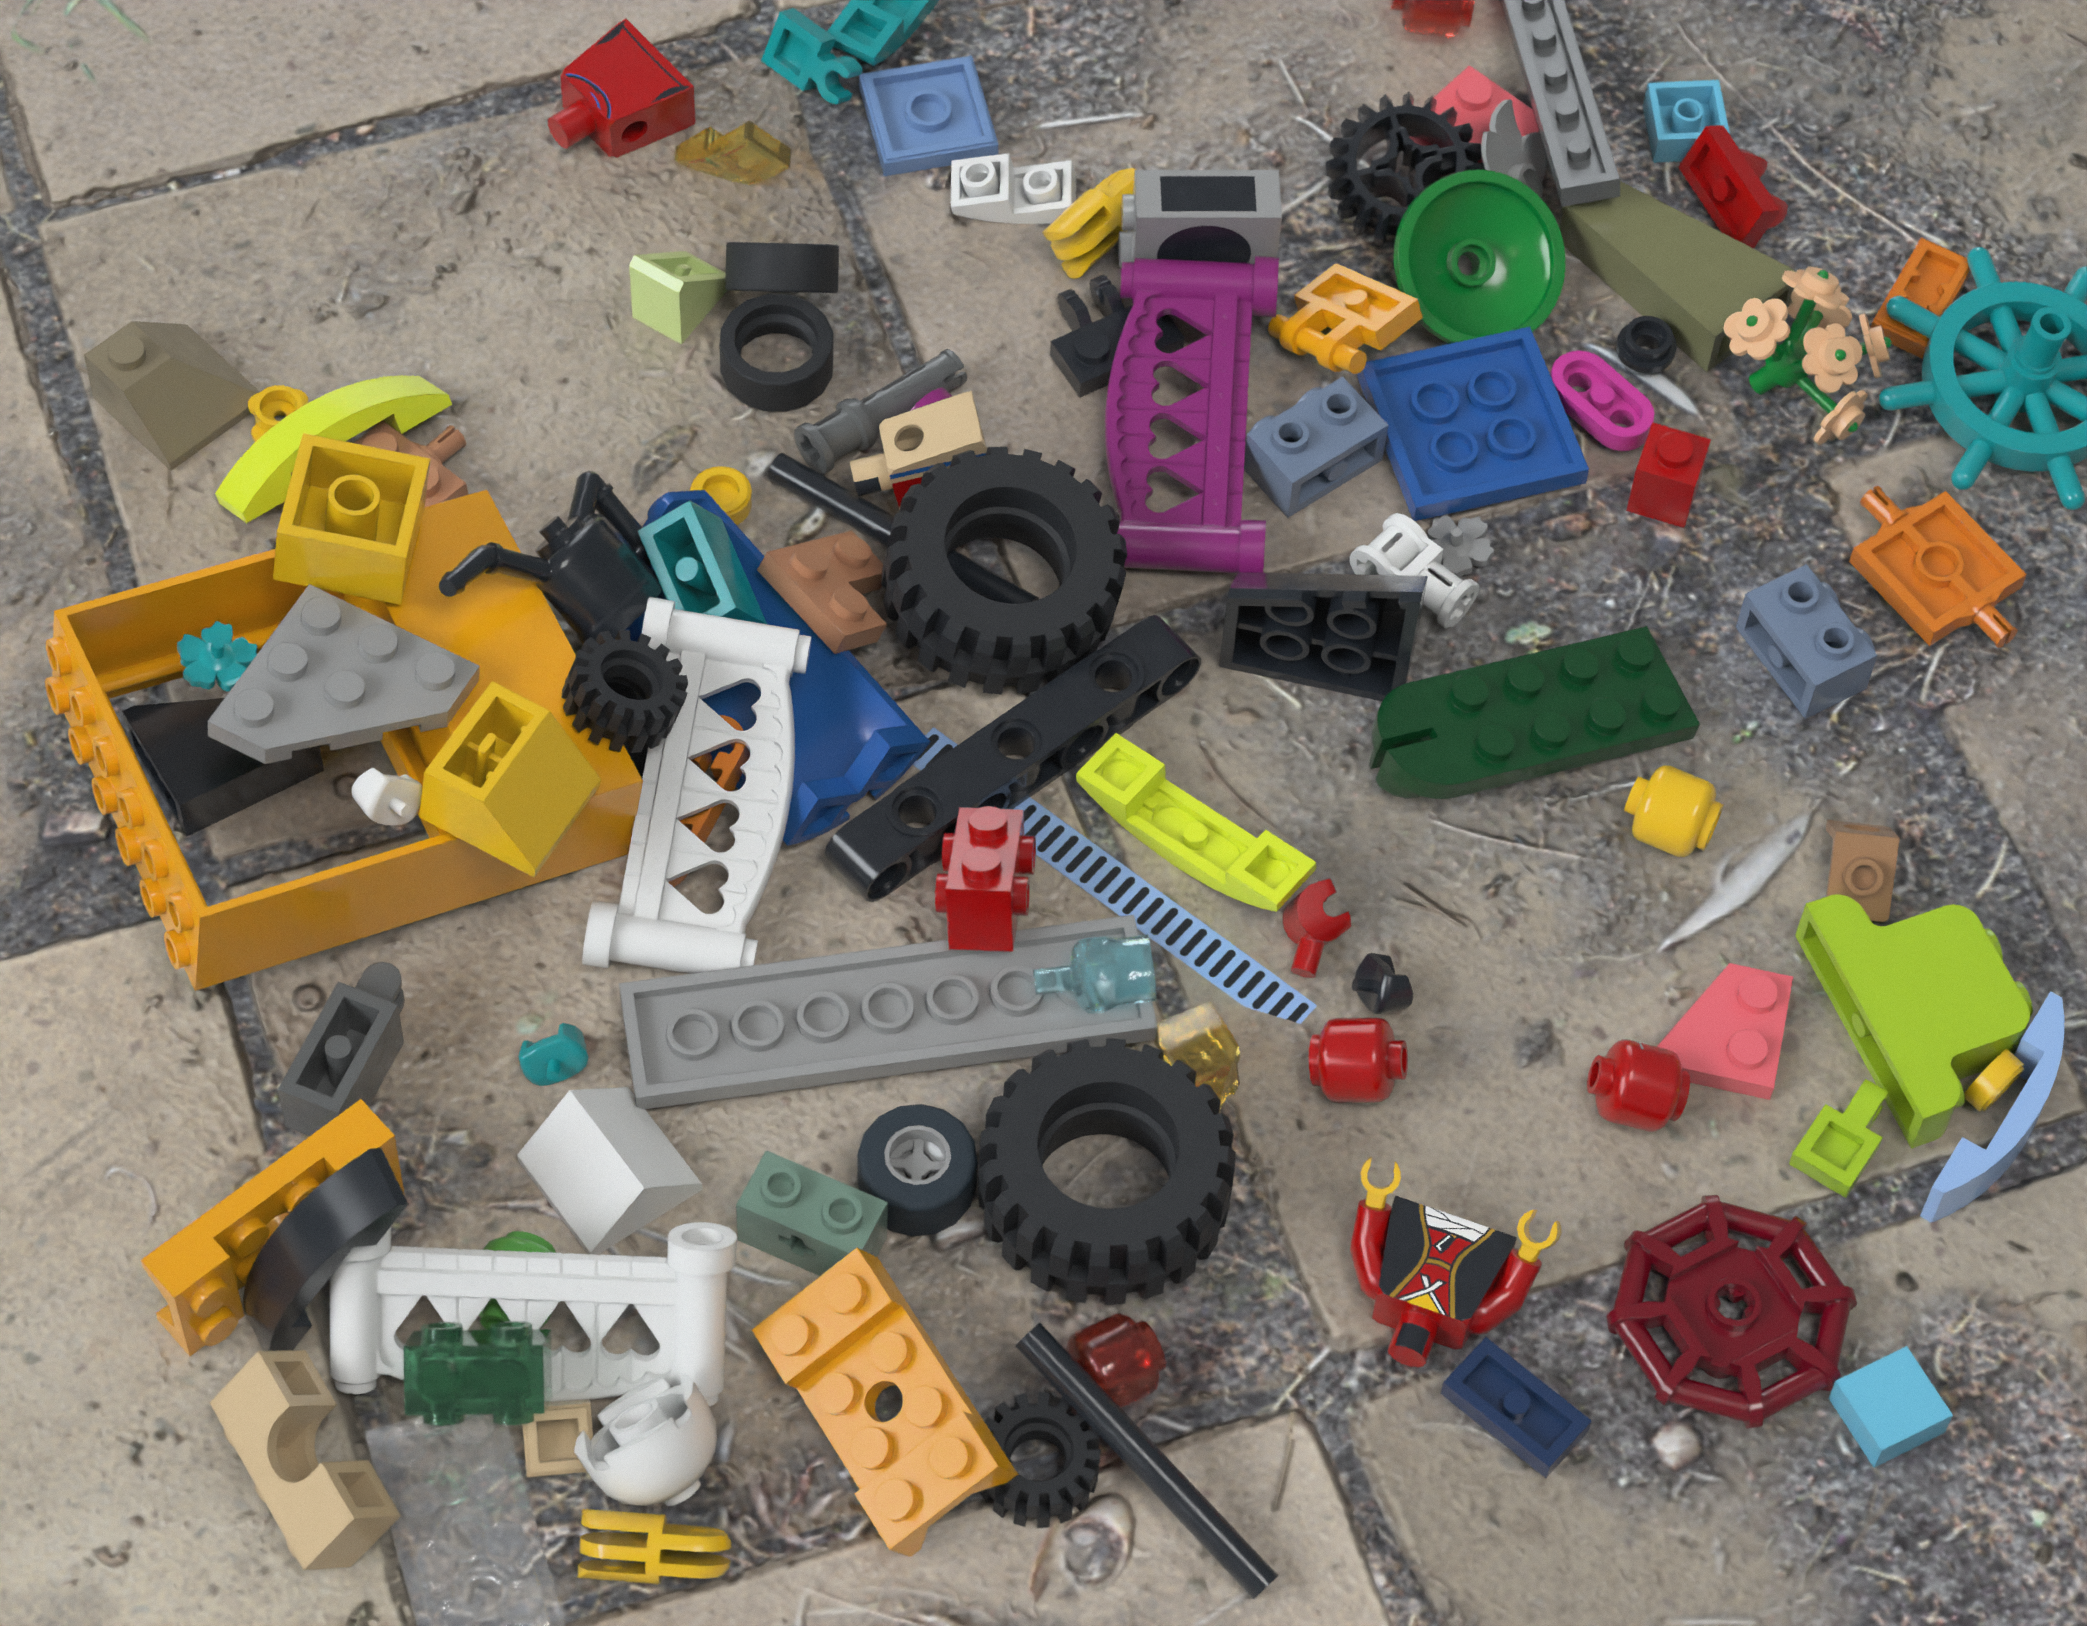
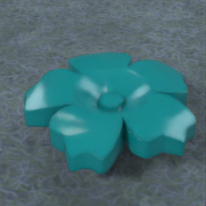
M216 621L211 628H204L201 631V639L184 634L183 639L177 642V650L181 656L180 663L186 667L183 671V678L191 686L204 689L214 688L215 681H217L222 690L229 692L256 657L257 645L248 643L244 637L232 641V625H225L219 621Z

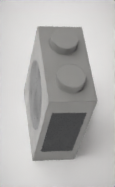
M1135 170L1133 194H1122V231H1119V267H1122V262H1134V258L1255 263V256L1277 257L1282 222L1279 170Z

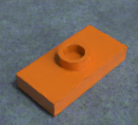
M1921 237L1872 321L1870 328L1882 326L1885 337L1891 339L1892 345L1923 359L1929 338L1891 318L1886 311L1887 302L1894 296H1903L1941 317L1945 310L1956 301L1971 275L1967 258Z

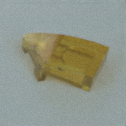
M747 121L725 135L709 126L677 145L674 160L688 168L718 178L752 185L789 169L792 149L751 121Z
M1207 1002L1157 1022L1156 1040L1153 1041L1158 1049L1164 1051L1163 1057L1170 1065H1173L1176 1060H1182L1196 1071V1087L1204 1083L1211 1086L1221 1100L1220 1114L1228 1094L1235 1095L1240 1085L1237 1065L1240 1060V1050L1237 1041L1211 1002Z

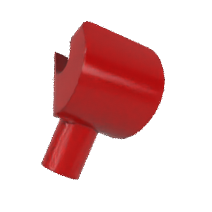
M1331 879L1310 884L1287 904L1283 913L1284 930L1287 936L1294 943L1298 944L1291 972L1302 977L1315 978L1324 945L1333 942L1351 928L1349 911L1334 917L1324 912L1323 903L1327 901L1328 897L1337 893Z

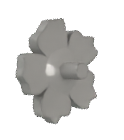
M1447 514L1440 518H1433L1432 527L1428 530V538L1443 548L1441 565L1459 578L1472 573V565L1477 567L1487 566L1494 557V549L1491 547L1490 539L1485 538L1488 532V525L1482 522L1479 516L1472 519L1461 518L1458 522V527H1456L1454 521Z

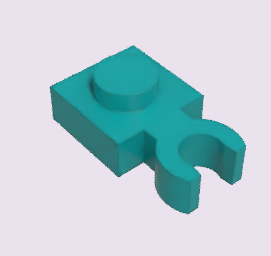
M795 8L779 12L761 59L763 63L800 90L807 91L818 88L821 96L832 104L849 101L853 95L841 86L839 74L848 79L861 75L863 70L854 58L849 56L837 58L833 55L831 51L836 38Z

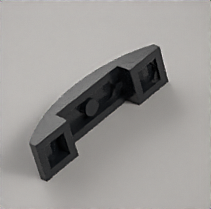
M371 1148L315 1188L281 1222L259 1252L246 1280L243 1304L245 1313L263 1351L294 1350L312 1327L305 1308L353 1247L377 1245L408 1206L405 1195L382 1148Z

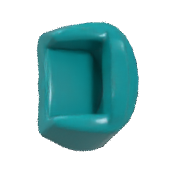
M561 1023L556 1035L541 1039L536 1043L529 1040L523 1041L518 1058L521 1069L530 1082L539 1086H547L566 1080L582 1071L588 1064L589 1056L583 1032L575 1025Z

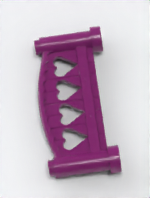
M1255 256V263L1134 258V262H1122L1120 298H1132L1133 306L1123 327L1109 377L1105 408V447L1111 488L1120 517V526L1117 534H1120L1126 540L1127 558L1124 568L1222 573L1264 572L1266 520L1241 519L1252 316L1276 317L1279 257ZM1164 315H1175L1207 335L1173 353L1161 352L1155 345L1163 336V331L1158 327L1157 321ZM1161 367H1172L1204 387V389L1168 406L1159 405L1152 398L1160 386L1159 382L1154 378V373ZM1159 419L1170 420L1202 440L1165 459L1156 458L1149 452L1150 446L1156 441V435L1151 431L1150 427ZM1156 472H1164L1197 492L1198 495L1164 512H1154L1146 506L1147 499L1153 494V489L1147 483V479Z

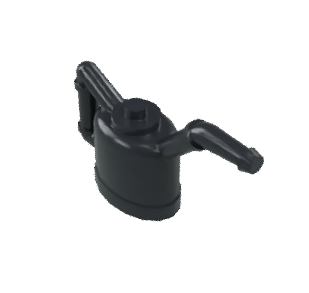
M594 471L583 472L577 478L568 521L564 523L559 516H556L539 530V533L545 539L535 549L539 557L504 549L500 544L490 542L473 549L452 571L446 572L439 582V590L448 597L462 593L465 590V586L484 573L490 575L499 573L535 582L547 600L577 634V639L582 645L590 637L596 641L600 632L608 630L613 639H615L619 630H625L646 610L649 597H658L662 592V587L655 571L649 568L651 562L638 534V530L643 527L612 491L614 489L610 483L606 484L599 474Z

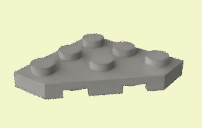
M309 584L208 720V736L264 764L292 759V751L325 744L329 745L330 751L382 740L383 732L419 725L421 732L447 727L478 683L480 666Z

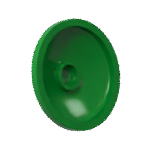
M1467 170L1457 172L1434 182L1424 189L1410 204L1396 234L1394 270L1399 290L1418 299L1423 317L1418 322L1437 338L1449 344L1530 327L1532 332H1534L1552 312L1564 283L1566 268L1565 247L1554 215L1540 196L1521 181L1500 172ZM1461 255L1468 257L1471 261L1472 270L1469 275H1465L1459 269L1458 260Z

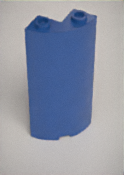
M706 490L667 492L651 505L648 510V519L643 527L689 500L720 517L767 624L800 630L799 635L812 637L806 674L793 672V676L790 677L789 681L795 728V769L792 798L783 841L789 846L820 836L848 821L850 814L846 811L852 803L863 798L867 792L875 800L883 795L906 773L931 741L849 650L834 654L757 571L764 555ZM663 590L657 598L666 599ZM645 611L625 629L630 630L631 641L637 642L642 633ZM744 682L704 698L702 701L718 715H725L736 720L745 731L752 728L756 723L757 719L751 710V706L760 699L761 692L756 685ZM731 744L711 751L712 760L714 761L719 752L730 754L733 748ZM744 774L741 775L736 785L738 789L742 788L745 784L746 778Z

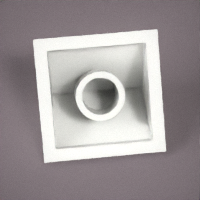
M628 1087L569 1090L517 1154L518 1162L587 1254L598 1255L703 1190L701 1181L645 1109L636 1107L635 1095Z

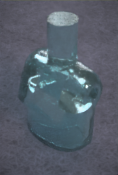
M1149 935L1123 938L1103 936L1079 940L1071 950L1070 965L1033 969L1035 995L1073 991L1080 1008L1091 1014L1103 1013L1122 1005L1156 1001V984Z

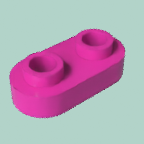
M1567 352L1554 362L1550 376L1565 412L1601 444L1613 450L1630 451L1639 448L1646 442L1651 424L1654 421V408L1645 395L1602 358L1591 352ZM1572 387H1581L1586 391L1578 392L1575 391ZM1615 424H1624L1627 427H1621Z

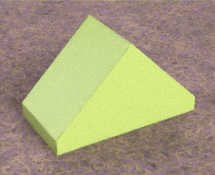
M687 251L634 255L629 265L632 318L681 345L728 291L725 288V272Z

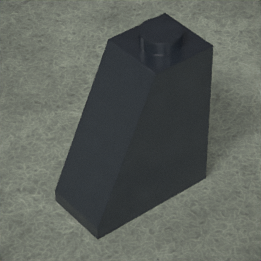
M224 698L135 705L122 711L132 748L186 837L323 772L320 747L324 745L292 751V759L264 764L208 736V720Z

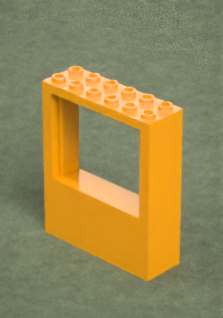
M488 490L429 505L424 508L401 605L328 590L323 591L480 666L478 683L447 727L421 732L419 725L383 732V739L380 741L398 776L406 774L420 782L423 786L424 771L492 681L549 710L601 778L599 788L535 877L520 871L420 818L429 836L428 839L207 906L109 699L183 678V671L186 667L180 663L181 656L177 650V642L183 639L184 634L201 639V631L204 628H211L216 621L225 625H232V641L244 637L248 643L257 645L258 654L307 586L273 580L275 549L54 610L53 638L46 640V652L52 668V677L45 679V689L50 706L56 715L65 714L70 724L68 737L73 755L79 765L88 763L94 775V778H92V790L97 806L103 815L111 813L118 826L115 835L120 855L127 866L135 864L142 877L139 886L144 906L150 917L160 916L166 928L164 943L170 962L176 970L185 969L195 991L629 854L643 780L624 744L620 752L609 750L611 740L602 737L597 745L588 740L592 732L589 727L578 732L572 725L576 714L566 716L563 709L566 699L561 698L562 689L576 654L542 591L535 582L499 573L494 575L482 574L465 586V590L462 593L452 597L445 596L439 590V582L443 575L448 571H452L478 546L493 542L500 544L504 549L520 552Z

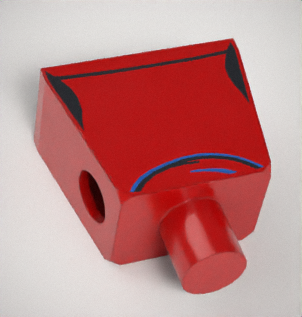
M625 18L564 68L560 75L562 105L564 109L547 120L548 128L553 138L562 148L567 149L589 136L609 157L618 158L696 124L694 86Z

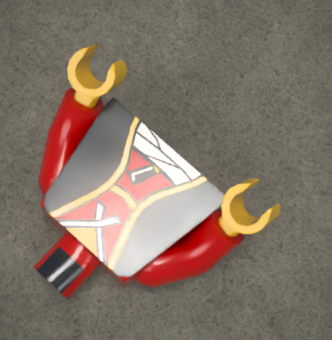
M1369 1157L1361 1168V1181L1367 1190L1366 1199L1358 1202L1350 1245L1351 1257L1360 1290L1367 1297L1375 1300L1372 1318L1379 1324L1395 1329L1388 1347V1354L1391 1358L1406 1366L1422 1367L1427 1362L1433 1343L1454 1350L1462 1349L1471 1334H1487L1519 1312L1542 1266L1538 1256L1542 1249H1548L1559 1241L1562 1233L1561 1224L1559 1221H1555L1547 1240L1542 1243L1537 1242L1529 1234V1225L1534 1219L1537 1210L1528 1211L1520 1218L1517 1226L1518 1237L1522 1245L1520 1249H1514L1517 1239L1515 1236L1395 1195L1391 1208L1386 1203L1387 1194L1392 1193L1398 1187L1401 1180V1171L1396 1161L1394 1163V1177L1392 1181L1384 1187H1377L1367 1177L1372 1157Z

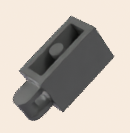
M387 962L374 963L365 969L355 988L339 981L337 982L278 1088L285 1127L311 1136L360 1099L368 1107L370 1106L404 1043L400 1012L404 1007L405 998L401 988V974L397 967Z

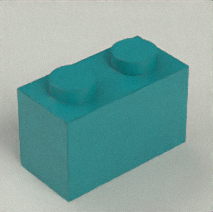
M689 500L638 530L667 600L675 601V609L767 624L720 517Z

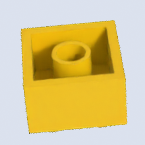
M303 433L277 529L273 580L302 586L310 584L323 590L401 605L425 508L430 458Z

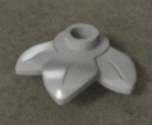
M1503 100L1491 115L1490 131L1483 132L1481 154L1485 170L1500 172L1521 181L1542 199V181L1544 180L1546 170V152L1540 132H1532L1521 136L1514 116L1512 100Z

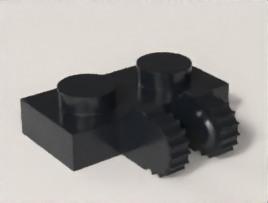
M1104 274L1091 279L1089 283L1092 298L1097 307L1100 308L1104 318L1092 322L1087 306L1072 288L1059 293L1057 297L1061 315L1067 321L1072 332L1051 340L1050 356L1079 398L1108 386L1116 348L1128 314L1133 306L1124 308L1119 291ZM1164 315L1159 318L1157 325L1163 331V336L1155 344L1157 349L1164 353H1173L1184 348L1185 338L1170 316Z

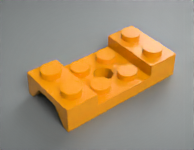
M362 1099L141 1259L143 1268L168 1303V1305L155 1313L157 1320L189 1356L205 1345L214 1346L222 1342L234 1331L238 1320L244 1317L238 1290L245 1286L251 1267L262 1247L291 1211L332 1174L371 1148H382L404 1193L395 1135Z
M854 1249L752 1329V1332L784 1383L798 1390L860 1490L855 1493V1496L889 1550L909 1557L913 1556L921 1550L929 1526L971 1494L1008 1483L1018 1475L878 1257L862 1249ZM896 1385L901 1390L903 1396L902 1408L895 1418L887 1422H881L875 1411L877 1397L885 1388Z

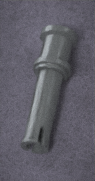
M945 349L936 357L862 400L846 398L836 405V411L813 425L804 422L796 427L794 437L800 454L811 469L822 475L830 472L834 468V462L857 448L865 451L872 447L878 439L879 425L883 420L910 411L920 399L937 388L943 387L950 391L957 386L965 384L967 373L962 371L957 375L955 374L956 371L965 368L962 361L952 350Z

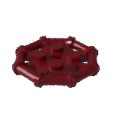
M1716 1194L1702 1196L1700 1204L1645 1232L1635 1230L1624 1242L1627 1255L1614 1308L1606 1315L1609 1332L1619 1335L1656 1390L1655 1400L1665 1407L1672 1402L1742 1421L1745 1427L1750 1429L1762 1427L1764 1419L1819 1390H1832L1835 1381L1841 1378V1373L1838 1370L1850 1310L1856 1307L1857 1300L1854 1289L1842 1283L1807 1233V1222L1798 1216L1790 1220L1722 1202ZM1728 1231L1772 1243L1769 1248L1757 1246L1755 1252L1739 1248V1241L1728 1238ZM1702 1232L1708 1241L1707 1244L1683 1256H1679L1672 1249ZM1789 1254L1812 1287L1802 1289L1783 1262ZM1650 1270H1655L1669 1277L1663 1302H1643ZM1726 1295L1733 1303L1743 1300L1748 1305L1744 1310L1743 1319L1733 1320L1723 1316L1719 1312L1721 1306L1719 1297ZM1802 1313H1818L1821 1315L1815 1346L1797 1338L1798 1325ZM1660 1326L1665 1327L1682 1352V1355L1676 1360L1673 1367L1647 1329ZM1784 1358L1798 1370L1761 1390L1759 1371ZM1696 1367L1702 1368L1707 1375L1717 1379L1734 1376L1737 1377L1738 1392L1694 1381L1690 1378Z

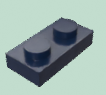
M1487 1337L1446 1378L1440 1392L1441 1395L1545 1478L1552 1473L1589 1432L1592 1420Z

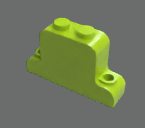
M1829 895L1805 904L1795 937L1876 1085L1889 1092L1885 1102L1909 1146L1912 1149L1939 1139L1945 1133L1954 1110L1964 1105L1965 1096L1960 1079L1983 1072L2005 1049H2008L2015 1055L2033 1013L2032 1001L2027 989L2021 982H2014L2003 962L2002 949L1998 938L1991 929H1984L1973 911L1961 905H1945L1887 926H1877L1871 922L1869 916L1858 902L1845 895Z

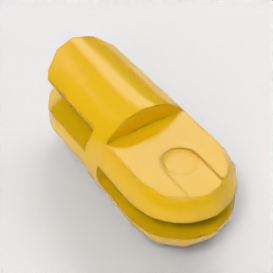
M1126 168L1111 174L1094 189L1085 191L1042 231L1046 240L1052 241L1050 246L1057 259L1064 260L1061 265L1068 277L1072 279L1082 277L1119 242V231H1122V194H1133L1134 174L1137 169Z
M582 1509L581 1524L587 1528L648 1533V1535L617 1532L583 1534L580 1536L579 1544L581 1554L601 1559L646 1563L606 1560L582 1561L578 1564L577 1578L661 1584L662 1576L716 1578L723 1575L730 1566L731 1561L726 1557L701 1553L719 1552L732 1548L731 1540L723 1530L704 1526L667 1524V1516L660 1514Z

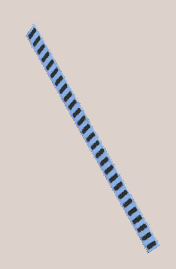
M933 727L925 735L931 742L914 762L913 766L921 771L958 744ZM1031 797L1014 808L1024 811V836L1036 837V855L1119 916L1134 915L1138 930L1245 1008L1301 1024L1317 1007L1315 1003Z

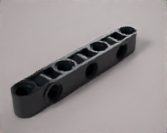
M1153 615L1141 620L1104 647L1092 652L900 784L893 792L846 823L828 842L825 849L826 858L866 901L874 902L884 898L924 869L942 859L944 833H955L959 807L980 808L991 806L999 809H1014L1098 751L1115 733L1122 734L1131 728L1135 722L1179 693L1196 676L1202 663L1201 657L1160 616ZM1114 687L1121 691L1110 692L1104 690V688ZM1009 754H1019L1025 756V758L1012 759L1006 756ZM918 821L928 824L921 828L906 825L910 822Z

